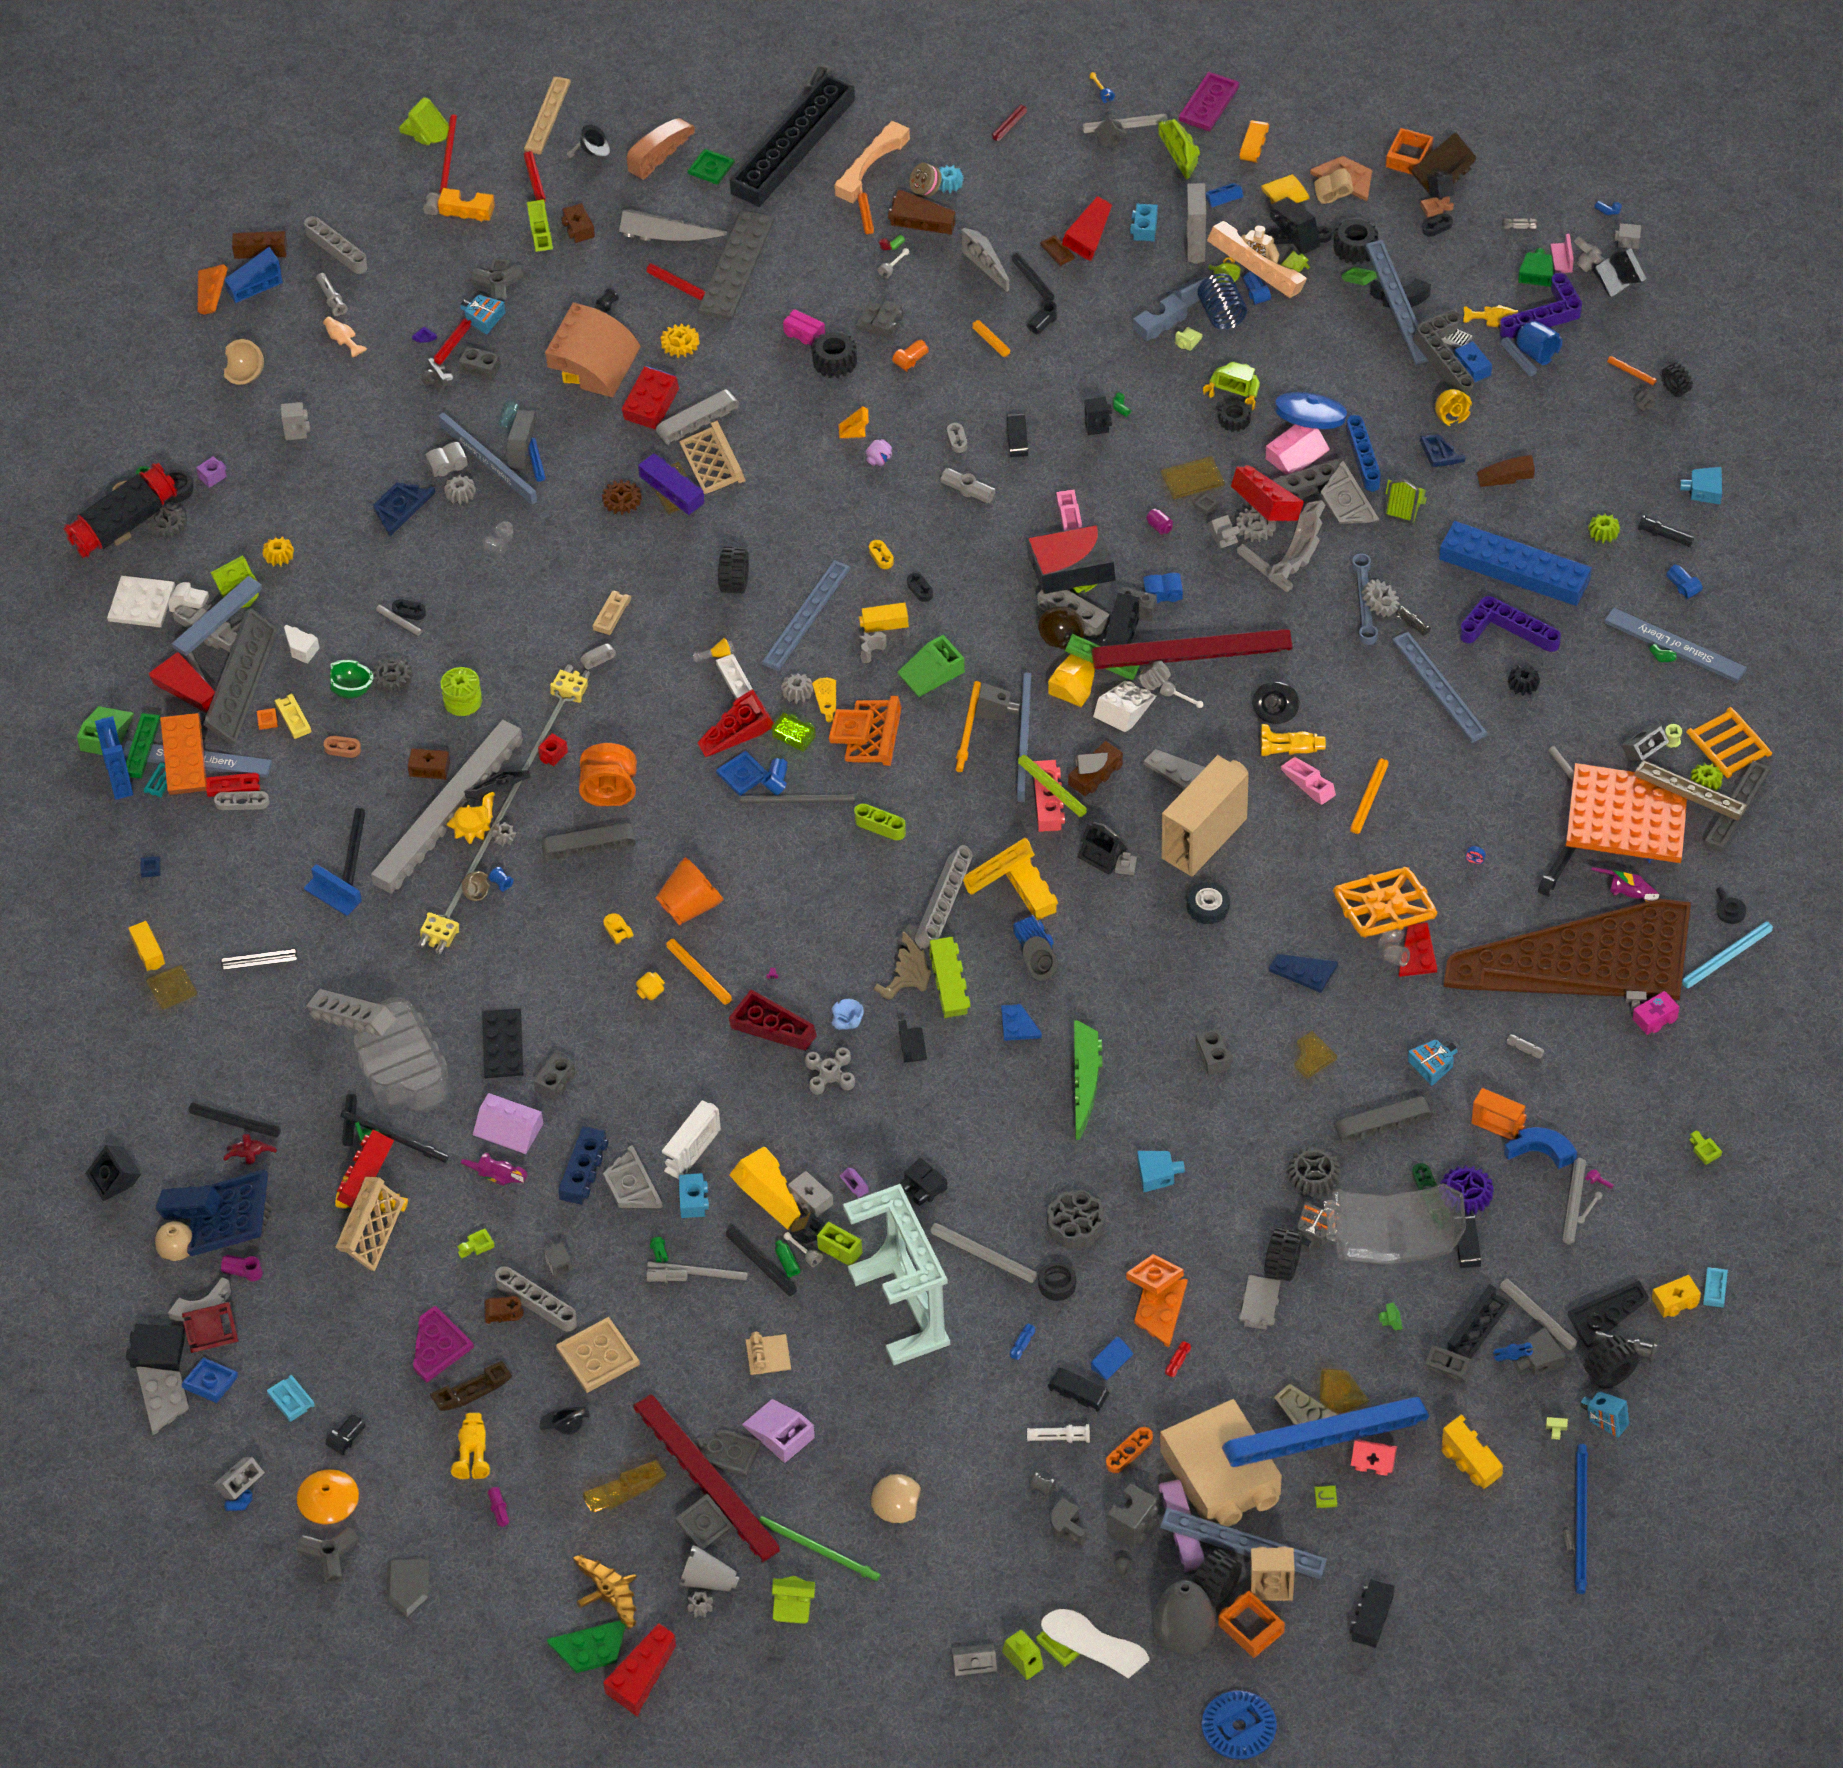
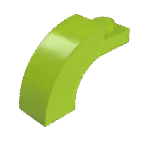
M544 200L527 202L535 252L553 249Z

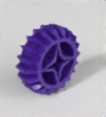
M1465 1164L1462 1169L1457 1165L1456 1170L1450 1168L1449 1174L1445 1173L1440 1182L1441 1188L1439 1191L1441 1192V1198L1444 1199L1447 1207L1451 1206L1452 1212L1458 1209L1459 1216L1462 1214V1211H1466L1467 1216L1470 1214V1211L1475 1215L1478 1213V1210L1483 1212L1493 1199L1494 1187L1492 1180L1488 1179L1487 1173L1482 1174L1481 1168L1475 1170L1474 1165L1471 1168H1467Z

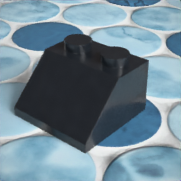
M106 1145L85 1173L103 1201L133 1187L141 1176L140 1171L125 1148Z

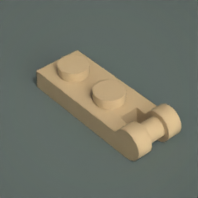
M613 590L594 622L593 630L611 635L626 606L631 601V596L627 594L621 595Z

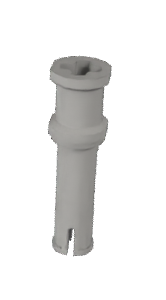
M325 273L318 274L316 279L327 297V304L332 308L333 315L345 314L348 308L342 302L341 295L335 292Z

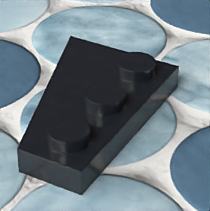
M529 770L502 771L465 790V797L474 798V800L483 799L490 792H497L500 789L530 778Z

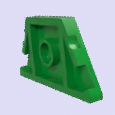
M620 1620L547 1639V1643L559 1654L563 1661L569 1664V1667L575 1673L617 1663L626 1626Z

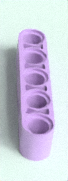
M1180 1479L1159 1483L1160 1493H1163L1162 1501L1165 1511L1166 1508H1170L1191 1515ZM1174 1533L1173 1537L1176 1546L1179 1547L1178 1554L1181 1564L1184 1563V1572L1197 1570L1204 1561L1199 1540Z

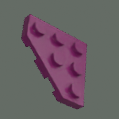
M436 1306L419 1317V1329L416 1339L413 1368L426 1383L474 1348L473 1342Z

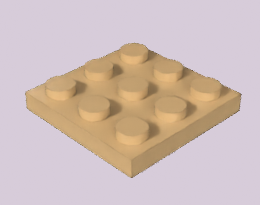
M609 1317L556 1345L557 1351L586 1393L640 1365L639 1359Z

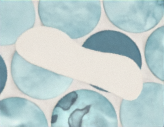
M1058 1609L1048 1613L1042 1620V1629L1053 1640L1113 1668L1127 1678L1131 1677L1150 1661L1146 1651L1141 1646L1102 1633L1086 1617L1075 1611Z

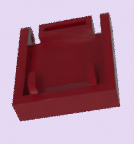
M229 1302L181 1313L182 1317L191 1316L190 1320L183 1321L189 1345L197 1343L198 1346L191 1348V1353L239 1342ZM228 1313L232 1332L224 1334L220 1315Z

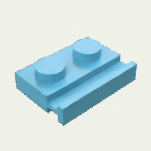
M292 1375L285 1381L283 1379L267 1390L268 1396L290 1422L307 1412L308 1408L315 1406L314 1401Z

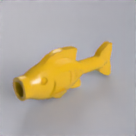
M1498 305L1492 308L1484 307V312H1473L1465 306L1463 322L1466 323L1472 319L1487 320V326L1500 327L1502 318L1516 314L1518 310Z

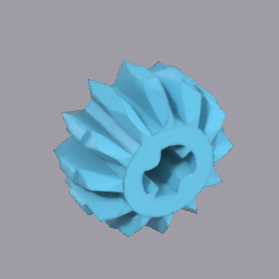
M946 165L945 168H939L942 180L938 190L942 189L943 193L948 190L950 194L952 190L957 192L958 188L962 187L963 181L960 169H955L954 165L951 167Z

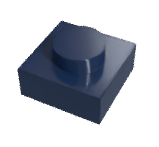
M160 856L140 858L141 878L161 876Z

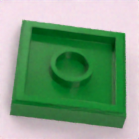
M704 148L688 169V174L718 185L733 166L735 160Z

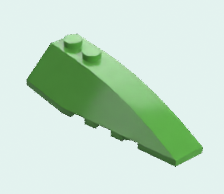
M1074 1021L1076 1140H1080L1091 1115L1097 1092L1099 1067H1102V1056H1098V1051H1102V1039H1098V1031L1080 1021Z

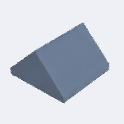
M1210 276L1194 278L1166 293L1168 295L1174 293L1188 307L1200 301L1198 288ZM1211 284L1204 288L1202 295L1211 286ZM1211 290L1207 292L1205 298L1211 293Z

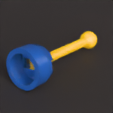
M1094 72L1090 73V78L1101 89V100L1104 103L1108 102L1105 100L1106 98L1112 101L1115 98L1113 91L1109 88H1103L1096 78V74Z

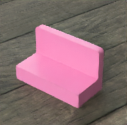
M1566 234L1565 243L1551 244L1555 273L1573 271L1574 258L1570 234Z

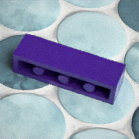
M652 454L638 465L639 477L687 515H690L704 504L703 490L699 486H695L688 477L681 475L675 467L667 464L663 458Z

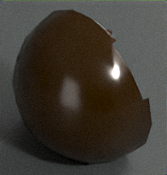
M1054 607L1044 612L1039 619L1038 629L1040 636L1049 646L1065 650L1072 634L1081 638L1084 637L1085 626L1083 619L1072 608Z

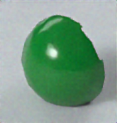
M336 661L330 665V690L342 698H358L371 687L374 677L372 670L370 671L366 666L359 664L358 661Z

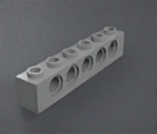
M319 989L306 1005L311 1017L317 1021L323 1020L328 1024L331 1022L339 1027L342 1025L350 1030L353 1028L361 1033L363 1031L367 1032L372 1036L374 1034L383 1036L396 1020L386 1006Z

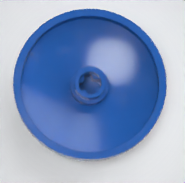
M1306 392L1282 394L1277 397L1274 407L1275 412L1284 420L1314 429L1339 427L1345 423L1347 416L1345 407L1339 402L1322 395Z

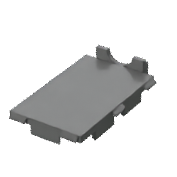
M1249 1275L1246 1292L1242 1297V1300H1244L1242 1312L1239 1313L1238 1317L1240 1321H1244V1326L1266 1330L1267 1325L1272 1326L1275 1324L1274 1314L1276 1305L1279 1303L1280 1279Z

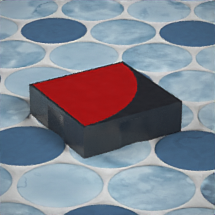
M1098 524L1026 538L1028 557L1033 570L1038 575V582L1043 594L1069 590L1079 586L1116 581L1114 561Z

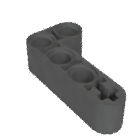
M517 410L507 443L508 468L527 470L528 448L536 425V411Z

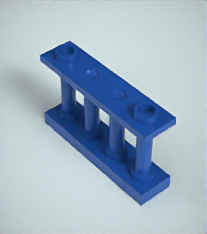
M114 717L96 720L95 725L114 798L117 800L132 796L131 782Z

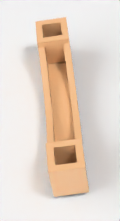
M894 121L885 126L881 134L874 138L873 143L869 147L865 148L863 154L845 171L841 179L836 181L834 185L835 195L850 203H854L858 198V194H862L861 180L866 170L882 155L895 149L901 150L910 140L909 128Z
M1225 221L1213 226L1207 239L1208 242L1289 298L1301 292L1307 280L1306 277L1294 269L1291 270L1270 261L1253 250L1237 234L1238 230Z

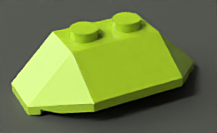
M1175 119L1159 122L1158 134L1185 179H1189L1198 163V156L1200 155L1198 146L1194 145L1191 135L1187 134L1184 127Z

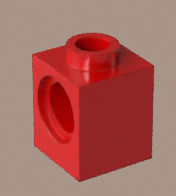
M552 733L538 747L539 759L544 764L549 763L555 766L568 753L567 742Z

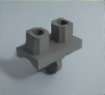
M433 358L427 359L428 366L422 371L421 380L425 384H433L440 393L444 391L445 386L452 385L453 376L450 373L444 374L445 365L443 363L438 365Z

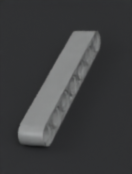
M962 845L958 847L947 858L915 935V942L920 948H928L930 940H936L941 935L972 859V852L967 846Z

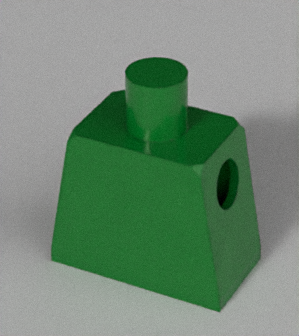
M1542 248L1536 249L1535 253L1528 252L1519 270L1518 283L1551 287L1553 276L1552 256L1545 254L1546 251Z

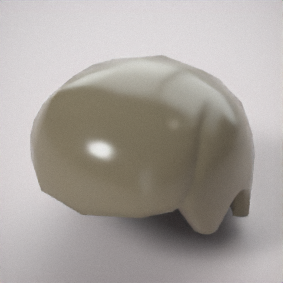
M478 871L469 873L464 877L462 891L467 899L479 901L487 895L488 888L490 887L486 879L488 875Z

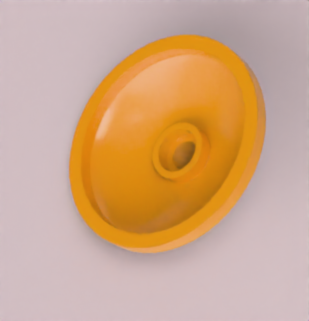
M332 1469L321 1470L310 1475L302 1482L297 1492V1504L300 1512L308 1520L318 1524H333L342 1521L354 1511L359 1499L358 1487L352 1477L342 1471Z

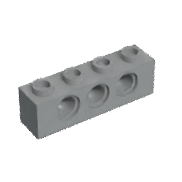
M1041 590L1037 594L1038 605L1043 611L1054 607L1074 609L1083 619L1085 626L1084 634L1089 637L1092 636L1097 639L1110 624V614L1068 590L1043 594Z

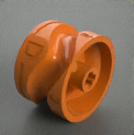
M600 743L584 750L580 757L579 793L586 802L595 806H622L630 802L636 794V787L631 780L636 775L637 759L635 754L627 747L614 743Z

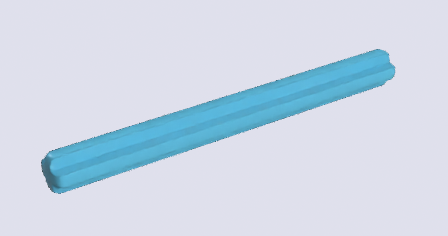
M1768 921L1764 922L1682 979L1683 986L1686 988L1692 987L1772 932L1773 926Z

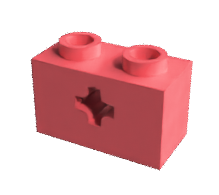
M1356 1439L1351 1466H1355V1470L1367 1472V1469L1376 1470V1474L1387 1476L1388 1472H1393L1397 1446ZM1373 1453L1379 1458L1375 1463H1372V1459L1368 1458Z

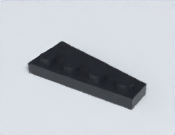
M1637 1281L1570 1310L1567 1315L1581 1340L1588 1348L1593 1344L1596 1331L1607 1333L1646 1303L1649 1296L1640 1281Z

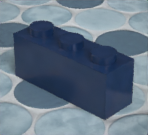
M212 1185L162 1189L155 1209L167 1220L215 1217L221 1196Z

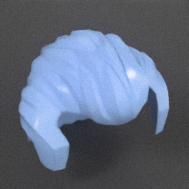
M844 999L839 1004L836 1002L832 1007L833 1021L831 1023L838 1030L858 1027L864 1014L862 1004L854 999Z

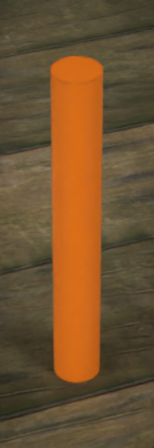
M1612 356L1607 360L1608 363L1651 385H1654L1657 379Z

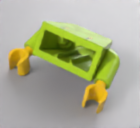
M1230 362L1226 366L1216 368L1209 380L1210 384L1203 387V393L1205 395L1206 392L1210 391L1209 397H1213L1215 395V386L1245 397L1249 396L1245 400L1246 406L1252 404V410H1254V398L1257 397L1260 383L1257 376L1254 375V368H1251L1248 364L1242 365Z

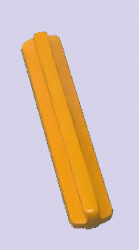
M980 320L973 322L972 328L1002 357L1010 354V349Z

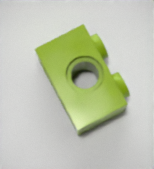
M830 1222L817 1235L818 1249L848 1266L854 1264L863 1253L861 1239Z

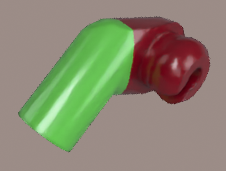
M898 235L893 241L889 242L887 238H882L879 240V245L882 250H896L905 239L902 235Z

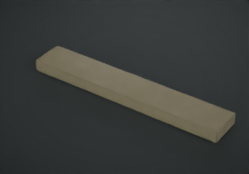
M1644 760L1635 771L1634 776L1737 821L1746 811V804Z

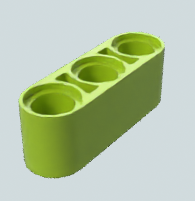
M859 804L855 807L854 814L857 826L893 840H901L905 837L906 827L903 818L867 804Z

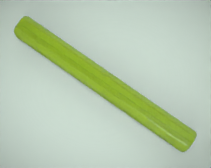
M1022 755L1019 757L1018 764L1075 814L1082 817L1087 813V808L1028 756Z

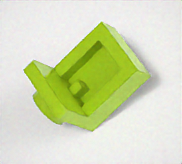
M1294 251L1281 264V266L1291 270L1294 269L1297 272H1300L1304 267L1310 268L1307 264L1308 259L1302 253L1298 255Z

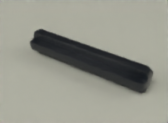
M347 1094L345 1110L356 1115L357 1096L355 1094ZM344 1119L342 1144L351 1146L354 1139L355 1123Z

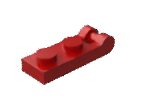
M247 773L206 778L207 796L213 797L220 792L260 791V785L258 784L260 781L259 774Z

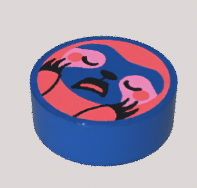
M1472 846L1468 848L1465 857L1469 862L1482 864L1486 853L1480 847Z

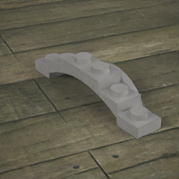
M1322 500L1307 503L1299 515L1297 528L1286 555L1278 564L1272 566L1268 576L1271 582L1284 581L1288 578L1289 574L1296 573L1299 567H1304L1309 563L1320 541L1316 535L1322 525V521L1319 518L1325 507Z

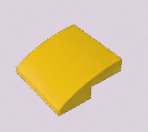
M1289 175L1261 186L1264 194L1270 198L1271 204L1286 197H1289L1296 203L1310 199L1307 191L1294 175Z

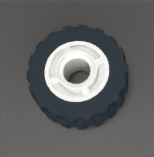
M1202 882L1198 885L1196 884L1190 890L1187 909L1188 914L1196 922L1203 924L1218 923L1229 912L1230 896L1228 891L1223 886L1218 885V883Z

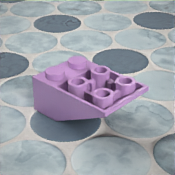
M773 1399L742 1424L784 1463L815 1438L814 1425L799 1412Z

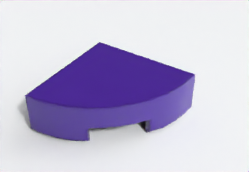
M423 327L412 336V340L421 343L437 339V335L426 327Z

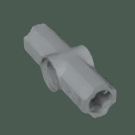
M949 468L943 471L941 483L959 490L961 495L965 497L972 496L985 503H990L993 500L995 489L976 481L974 475H963Z

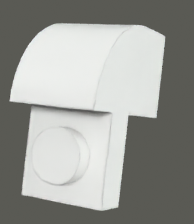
M188 582L179 583L168 601L169 611L175 612L180 606L197 609L203 608L209 598L208 591L191 588Z

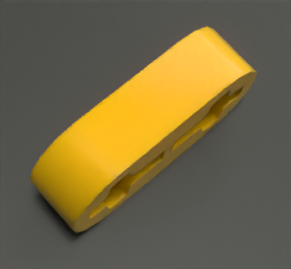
M881 540L870 542L869 553L881 569L891 568L894 564V558L885 543Z

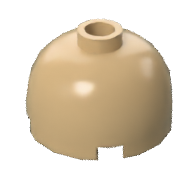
M171 1221L162 1225L155 1237L158 1254L162 1258L170 1259L171 1261L182 1260L189 1256L187 1247L192 1238V1230L188 1225L179 1221Z

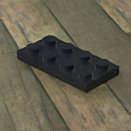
M521 1008L482 1011L484 1078L524 1076Z

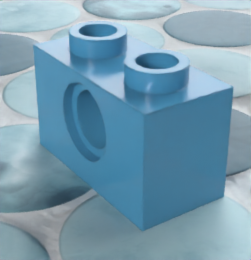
M703 1173L679 1175L681 1218L705 1217V1210H709L708 1198H704V1193H708V1183L703 1181Z

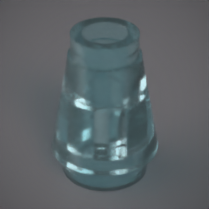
M507 401L506 404H503L498 422L499 426L508 428L515 419L517 410H519V406L516 403Z

